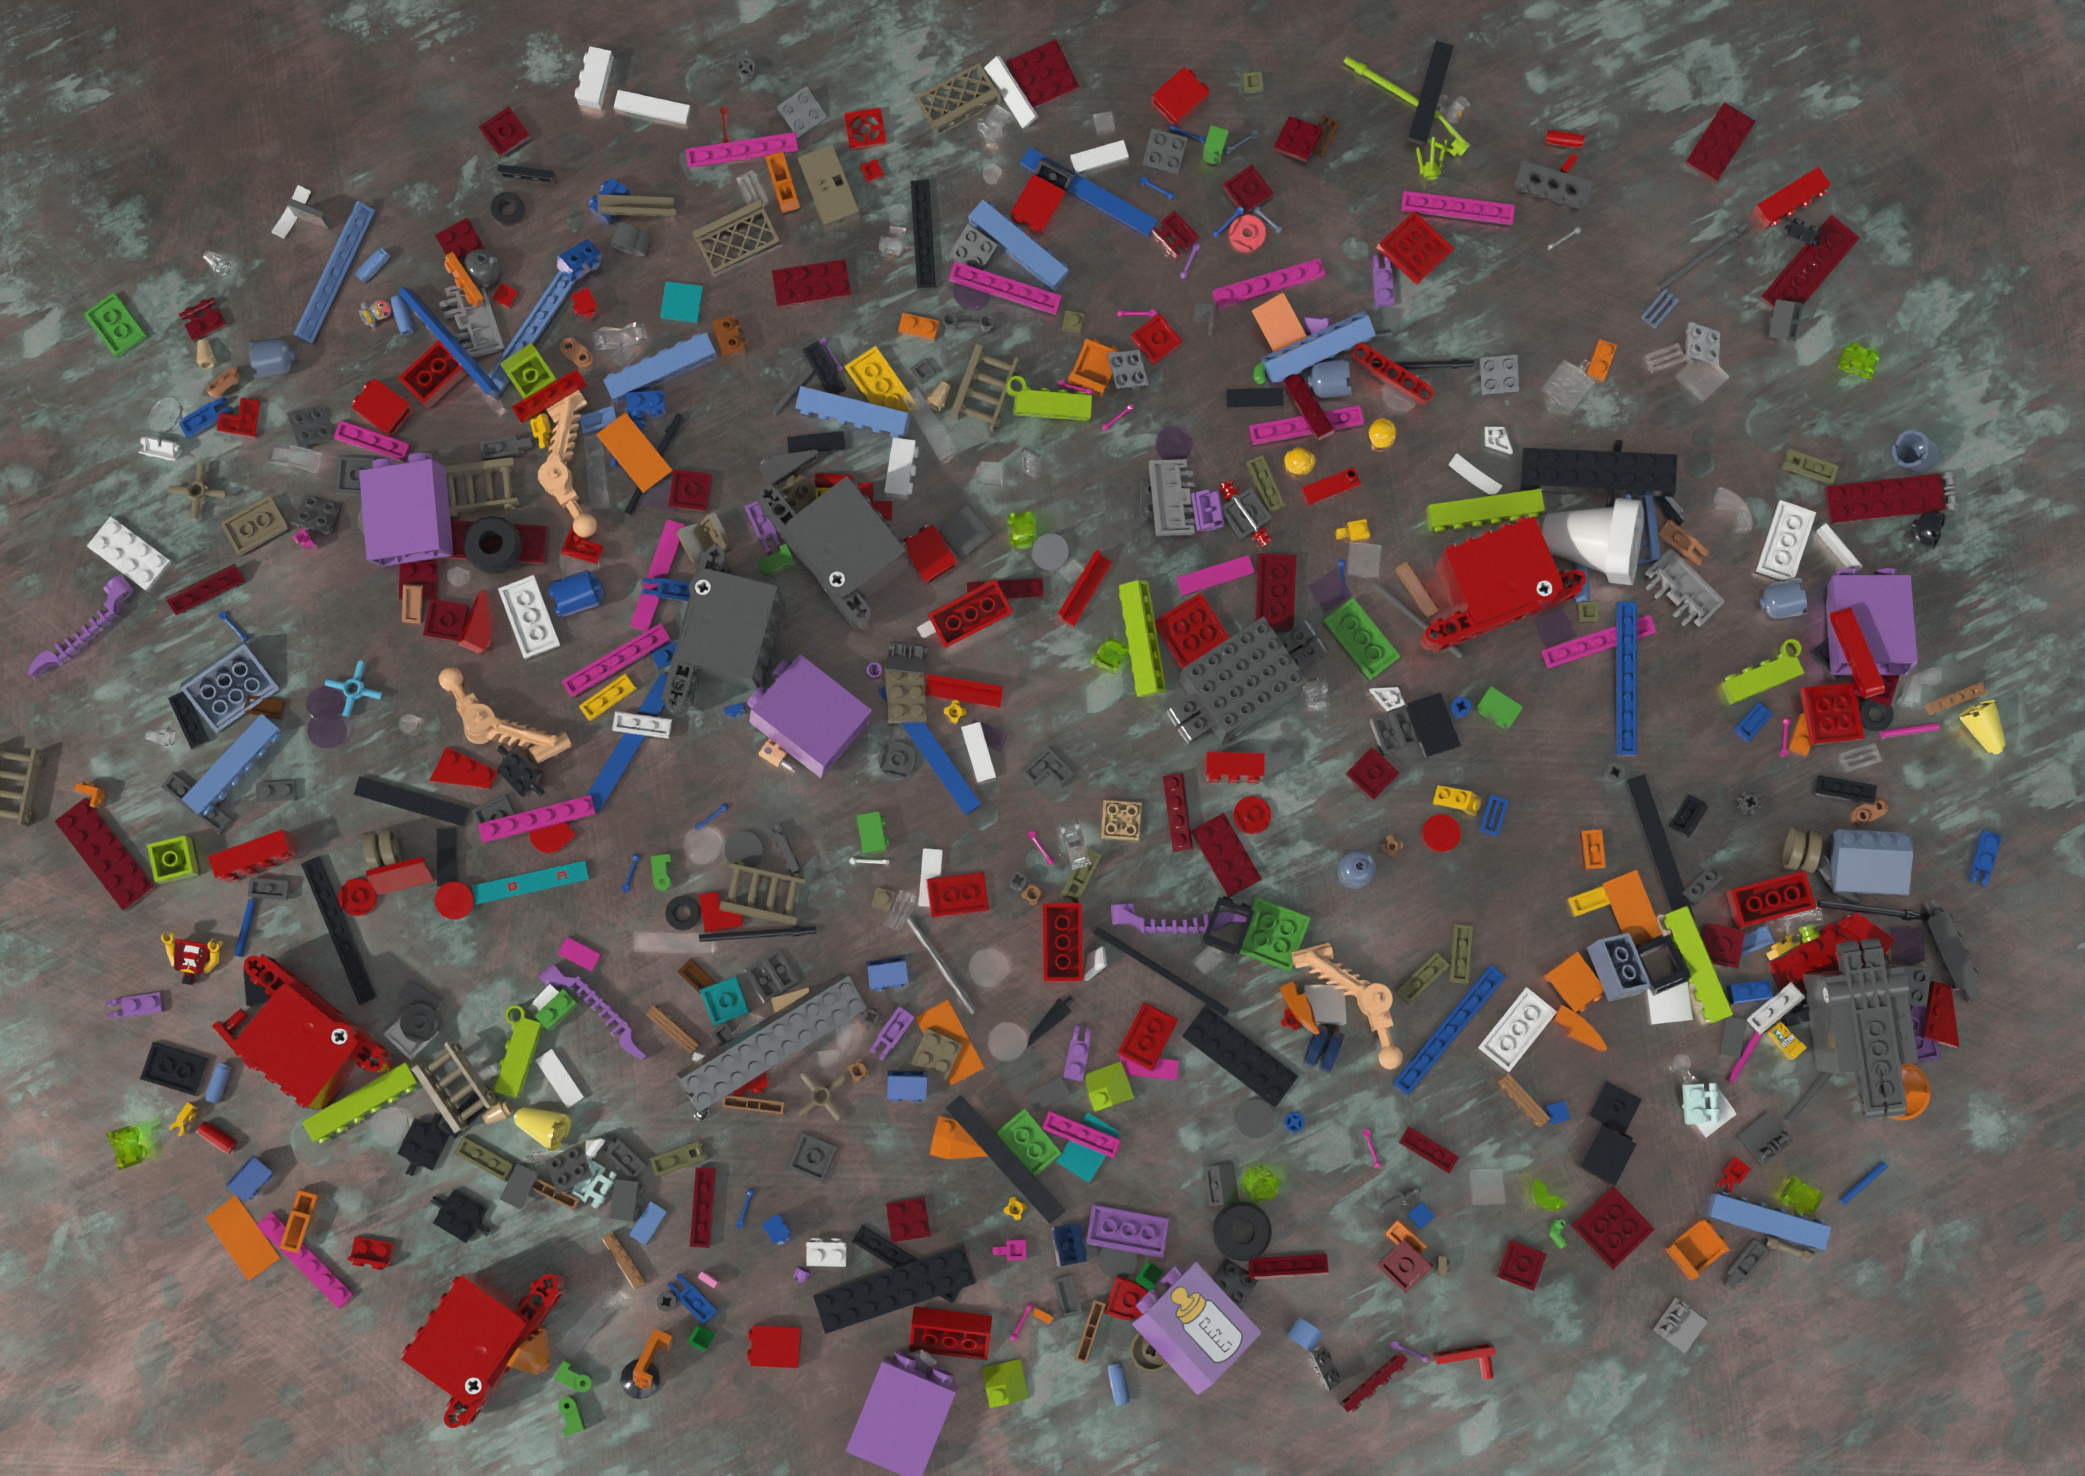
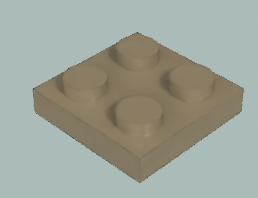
M926 1029L911 1064L947 1080L963 1044Z

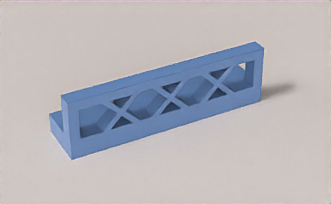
M1626 495V498L1631 499V495ZM1645 495L1641 497L1645 523L1643 531L1646 533V539L1641 542L1640 548L1643 547L1648 551L1649 559H1638V564L1656 563L1660 560L1653 495Z

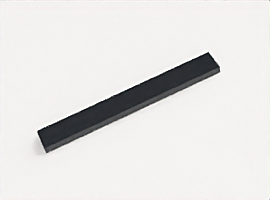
M1644 774L1628 779L1626 784L1669 909L1673 911L1688 905L1693 915L1688 898L1682 894L1685 889L1646 776Z
M318 856L302 863V868L358 1004L362 1005L378 998L321 857Z
M1099 927L1096 928L1093 933L1094 936L1226 1017L1229 1012L1227 1007Z
M961 1094L946 1106L945 1109L1049 1224L1065 1212V1209Z

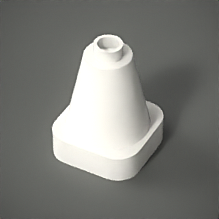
M1617 498L1614 507L1547 513L1544 521L1536 520L1551 555L1605 573L1609 583L1634 584L1644 526V510L1641 500Z

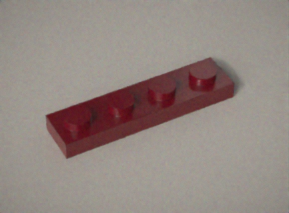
M1301 373L1287 376L1282 383L1316 440L1319 441L1334 434V428Z
M234 563L166 597V601L175 615H178L245 582V579Z
M1042 578L998 581L1007 600L1044 598ZM987 581L967 582V592Z
M1183 773L1163 776L1173 852L1193 850Z
M696 1167L690 1247L710 1248L716 1168Z
M1327 1254L1265 1257L1248 1261L1250 1280L1329 1275Z

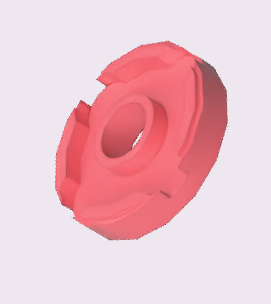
M1252 215L1236 218L1230 226V242L1236 249L1243 252H1254L1259 249L1266 238V230L1262 220ZM1245 229H1249L1253 235L1247 238L1242 232Z

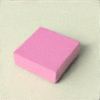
M701 1271L697 1277L713 1288H716L719 1284V1280L706 1271Z

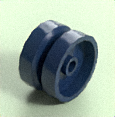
M1318 1024L1319 1034L1311 1036L1303 1064L1314 1067L1320 1057L1319 1070L1329 1074L1340 1051L1344 1034L1334 1031L1327 1041L1328 1027Z

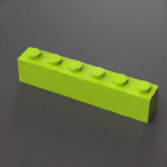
M1541 489L1430 504L1426 511L1430 531L1435 530L1436 533L1447 531L1448 528L1461 530L1468 525L1481 527L1484 526V523L1489 522L1492 525L1503 523V520L1517 522L1519 518L1524 516L1529 518L1535 516L1537 519L1544 513L1545 508Z
M1135 580L1119 585V597L1122 602V615L1125 620V633L1128 638V651L1132 661V673L1134 674L1137 697L1149 698L1167 693L1148 581Z
M1686 905L1666 913V918L1663 919L1668 930H1672L1674 936L1671 939L1675 947H1679L1681 951L1680 956L1690 973L1689 982L1690 984L1694 983L1697 989L1694 991L1697 1001H1702L1703 1003L1702 1013L1705 1019H1709L1713 1023L1732 1016L1734 1012L1689 906Z
M404 1062L302 1121L312 1142H320L322 1144L330 1140V1135L335 1132L340 1134L347 1130V1125L363 1121L366 1114L370 1112L374 1114L380 1111L385 1103L391 1104L399 1100V1095L404 1092L406 1094L413 1092L417 1089L416 1085L420 1084V1081L412 1071L410 1063Z

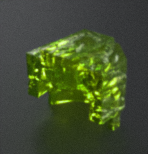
M1260 1165L1252 1166L1243 1175L1241 1186L1250 1198L1259 1204L1264 1198L1268 1202L1273 1200L1275 1195L1278 1194L1276 1189L1282 1183L1268 1168Z

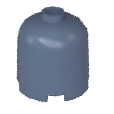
M282 339L249 341V345L253 346V349L249 350L251 367L255 368L257 372L253 373L255 379L283 375L290 371L292 361H295L294 350H290L286 341Z
M1348 358L1320 362L1313 367L1312 376H1308L1309 387H1313V391L1318 397L1352 396Z
M1908 430L1901 433L1895 445L1892 446V455L1895 461L1901 466L1916 472H1924L1931 469L1939 458V449L1936 443L1922 432L1916 430Z
M1795 578L1767 585L1763 591V597L1760 598L1761 609H1765L1769 617L1774 619L1807 615V612L1803 609L1807 608L1805 589L1801 590L1799 585L1803 583L1802 579Z
M1355 849L1349 851L1340 858L1337 864L1339 881L1350 889L1366 887L1372 882L1376 874L1377 865L1375 859L1364 850Z

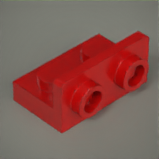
M355 1236L351 1256H348L347 1260L353 1261L352 1265L364 1267V1264H370L372 1269L383 1270L384 1267H390L395 1243Z

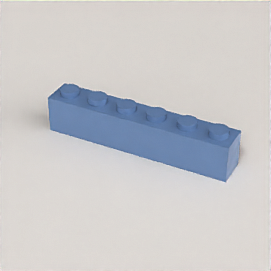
M982 200L969 214V223L998 244L1002 250L1052 291H1055L1068 276V266L1062 260H1056L1050 250L1040 247L1039 242L1034 237L1029 238L1022 227L1012 224L1010 222L1011 219L1006 214L1002 213L1001 215L996 211L997 208L991 202L987 203Z
M1361 311L1261 357L1268 378L1273 383L1281 382L1287 376L1298 374L1304 368L1315 366L1326 358H1333L1343 350H1351L1358 343L1370 341L1371 337L1376 336L1369 315Z
M698 333L686 342H678L675 344V347L669 350L663 349L659 351L656 356H648L636 365L626 366L621 372L610 373L603 381L613 402L617 404L626 400V393L648 390L717 358V355L707 333Z
M800 386L795 407L801 410V414L811 416L812 413L819 414L818 418L829 420L832 417L836 418L837 423L847 425V422H852L854 427L865 429V426L872 427L873 432L883 434V430L890 432L889 436L901 438V435L907 436L912 417L911 413Z
M261 714L181 800L202 818L205 815L208 816L213 811V806L227 796V791L240 782V777L254 767L253 763L258 758L261 759L265 756L268 747L279 741L282 731Z
M1721 1191L1711 1196L1706 1217L1819 1250H1826L1831 1227L1825 1226V1221L1814 1219L1813 1222L1806 1220L1807 1216L1795 1213V1216L1787 1214V1210L1776 1208L1775 1211L1768 1209L1769 1205L1759 1202L1753 1205L1749 1203V1199L1738 1197L1736 1200L1730 1198L1731 1194Z

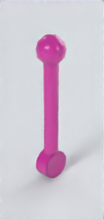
M1120 309L1117 311V315L1119 317L1124 315H1149L1151 318H1154L1156 311L1153 309L1149 312L1123 311Z
M1063 380L1058 382L1060 388L1067 387L1086 392L1087 395H1092L1093 393L1091 388L1085 389L1066 384Z
M1130 404L1109 423L1103 424V430H1109L1114 422L1128 411H1131L1135 406Z
M1789 717L1783 719L1785 724L1783 749L1780 751V755L1783 757L1788 755V725L1791 722Z
M1029 831V838L1033 839L1046 857L1047 864H1054V859L1047 854L1036 838V833Z
M1364 1129L1362 1134L1366 1137L1375 1161L1374 1166L1380 1168L1382 1163L1378 1160L1370 1139V1130Z
M1028 1304L1015 1332L1010 1336L1012 1341L1018 1339V1333L1033 1304Z

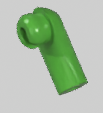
M1262 361L1255 366L1253 376L1254 380L1260 385L1267 381Z
M1555 1219L1551 1224L1550 1236L1557 1246L1562 1249L1568 1244L1562 1236L1563 1227L1566 1226V1223L1563 1219Z

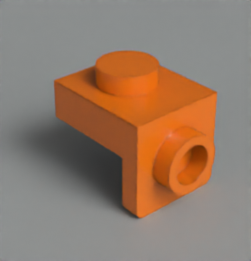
M83 781V785L76 783L74 791L92 796L90 806L99 809L100 805L104 803V790L94 787L95 784L85 781Z

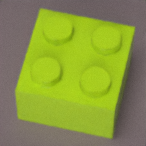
M532 343L500 363L524 399L556 380Z
M184 835L147 845L156 883L166 884L199 875L191 837Z

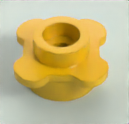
M953 700L949 707L944 708V714L948 715L953 723H957L959 718L967 713L966 709L960 706L958 700Z
M1011 1197L1008 1206L1004 1208V1213L1013 1216L1015 1220H1020L1023 1210H1026L1027 1205L1024 1202H1019L1016 1197Z

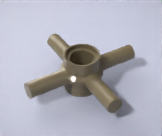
M198 463L196 481L191 482L187 487L169 486V493L188 494L189 498L193 500L190 517L192 520H198L200 502L207 500L209 496L227 497V490L208 489L203 483L206 466L203 463ZM196 489H202L199 495H194Z
M807 1071L803 1072L800 1076L811 1088L812 1093L811 1100L797 1111L799 1116L802 1118L817 1105L825 1106L837 1121L841 1119L843 1115L831 1102L832 1092L847 1079L841 1074L828 1086H818ZM820 1090H824L827 1093V1098L824 1101L817 1100L816 1095Z

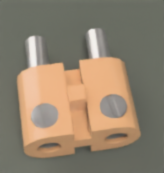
M770 738L759 752L761 757L777 767L782 765L790 771L795 767V765L785 760L786 755L789 753Z

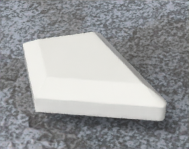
M1485 427V446L1512 455L1513 451L1505 428Z
M1398 687L1369 689V692L1386 712L1405 705Z
M1102 946L1088 951L1084 973L1085 981L1090 980L1107 966L1105 947Z
M586 1139L583 1141L581 1146L587 1163L592 1158H596L597 1151L605 1142L604 1139Z
M923 1350L908 1354L917 1359L915 1368L924 1372L929 1371L937 1363L928 1352Z

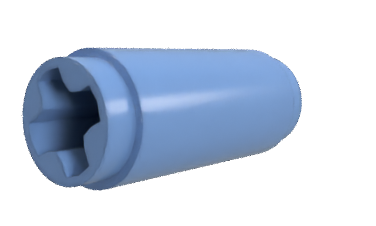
M380 247L356 270L355 275L365 283L388 261L390 255Z
M401 295L392 297L390 304L399 331L402 335L413 333L414 325L406 301Z
M1576 564L1573 570H1581L1586 575V582L1581 587L1582 592L1575 598L1576 603L1589 602V569L1583 565Z
M221 1062L217 1063L205 1095V1100L219 1103L231 1072L230 1065Z
M1122 1363L1109 1365L1108 1373L1114 1402H1116V1405L1130 1403Z

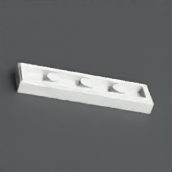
M996 56L984 69L1021 127L1026 128L1038 118V115L1001 57Z
M618 90L614 103L615 110L684 125L687 124L691 109L690 105Z

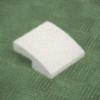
M1688 982L1655 996L1652 995L1649 988L1647 989L1652 1024L1693 1020Z
M1338 985L1303 986V993L1306 994L1312 1004L1317 1025H1324L1325 1023L1334 1025L1346 1024L1345 995H1343L1345 990H1335L1334 988L1338 987Z
M1709 1085L1704 1088V1091L1709 1090ZM1720 1090V1097H1718V1108H1721L1719 1122L1712 1123L1711 1115H1706L1707 1123L1694 1124L1705 1138L1736 1115V1112ZM1710 1097L1705 1098V1108H1710Z

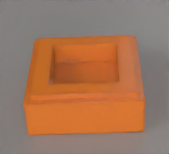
M1037 1307L1033 1312L1035 1317L1048 1324L1051 1323L1054 1317Z

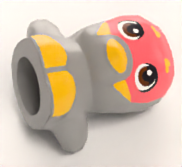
M379 299L370 306L366 302H362L361 309L359 310L363 322L371 327H376V320L385 319L392 312L390 303L385 299Z

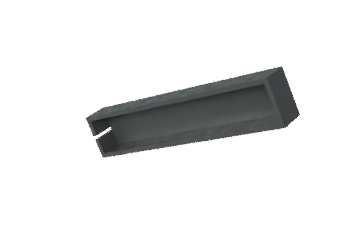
M841 972L675 1075L686 1091L694 1108L700 1112L867 1008L849 975Z

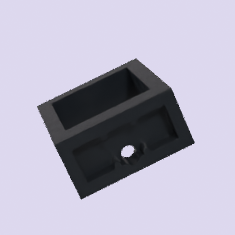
M1227 896L1218 897L1201 943L1238 957L1255 911L1252 910V906L1241 903V905L1236 904L1232 898ZM1221 905L1248 915L1237 945L1210 935Z
M1660 935L1655 937L1650 943L1646 944L1644 942L1635 946L1652 986L1649 989L1653 996L1689 981L1690 973L1670 935L1664 937ZM1665 947L1678 972L1653 981L1641 957Z

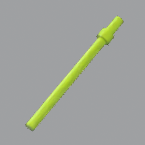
M1348 56L1345 58L1343 63L1355 69L1356 73L1365 75L1417 107L1418 98L1366 68L1367 65L1362 62L1358 63ZM1436 110L1434 118L1439 119L1442 113Z

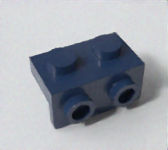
M1080 1223L1051 1227L1057 1267L1087 1261V1250L1083 1242L1084 1231Z

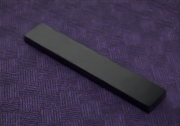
M1437 40L1435 42L1408 141L1424 146L1427 143L1453 51V45Z
M929 180L910 181L917 290L936 289Z
M360 776L353 794L465 827L470 808Z
M864 1225L861 1226L852 1241L893 1268L919 1260ZM961 1289L940 1295V1297L953 1304Z

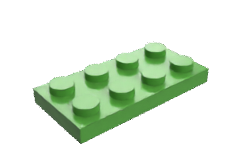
M1351 598L1323 620L1326 627L1370 681L1401 657L1354 598Z

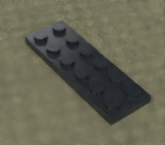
M1207 1006L1203 1007L1181 1036L1274 1108H1276L1299 1077Z

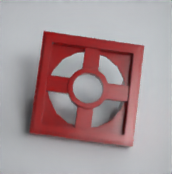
M881 107L844 113L850 151L887 145ZM866 116L874 118L878 124L871 125L867 122ZM858 117H861L859 127L851 129L853 122ZM868 125L871 128L870 133L862 134L860 131L861 127ZM879 131L877 137L870 141L872 133ZM860 134L864 137L865 142L857 140L853 135Z

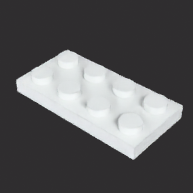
M1779 500L1755 571L1782 581L1795 579L1816 512Z
M111 516L87 545V547L147 592L171 564L170 560Z
M534 575L498 588L525 660L561 646Z
M1525 987L1477 1048L1505 1071L1510 1072L1557 1011Z

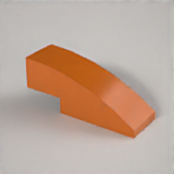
M783 151L765 156L782 213L799 209V202Z
M1294 981L1279 987L1284 1000L1297 1020L1312 1033L1319 1034L1313 1007L1306 994L1300 993Z
M1563 1005L1558 1006L1557 1013L1552 1020L1570 1028L1567 1036L1601 1052L1607 1050V1046L1600 1035L1585 1019Z
M301 1188L298 1189L279 1247L280 1249L299 1254L318 1193Z

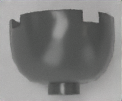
M473 250L465 256L462 267L474 285L481 286V288L493 285L499 277V261L488 250Z

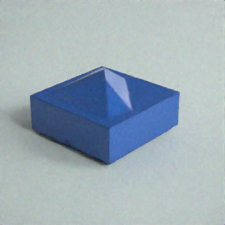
M742 703L724 708L727 718L740 717L746 713Z

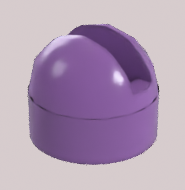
M872 662L866 667V673L869 677L876 678L882 673V667L879 663ZM873 666H876L874 674L871 675L870 673Z
M797 1266L794 1278L798 1282L804 1283L810 1277L811 1271Z

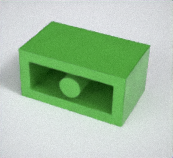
M1210 126L1202 159H1205L1210 164H1220L1227 144L1228 130Z
M1490 686L1476 708L1482 716L1494 719V723L1497 726L1508 729L1523 707Z
M879 811L856 815L863 854L869 855L887 851L886 846H890L888 834L884 835L883 827H886L884 815L880 816Z
M562 989L535 1017L547 1030L552 1031L580 1004L567 990Z

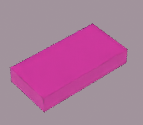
M566 937L558 952L560 956L593 972L601 957V954Z

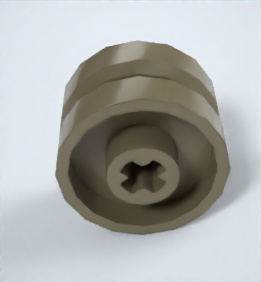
M391 827L381 829L379 836L374 831L363 833V850L369 870L401 862L399 845Z
M1791 827L1784 846V867L1796 870L1800 866L1802 871L1814 873L1821 855V832L1809 830L1805 834L1803 828Z
M1136 1332L1129 1345L1130 1357L1135 1366L1142 1371L1150 1373L1159 1372L1167 1367L1168 1363L1156 1350L1153 1353L1147 1352L1148 1346L1152 1345L1139 1332Z

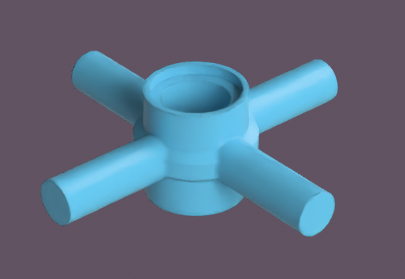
M358 660L353 679H349L345 683L329 678L325 681V686L341 689L347 696L342 716L350 717L355 699H359L363 695L379 700L382 699L383 692L364 688V684L360 681L366 662ZM352 685H358V690L355 693H350Z

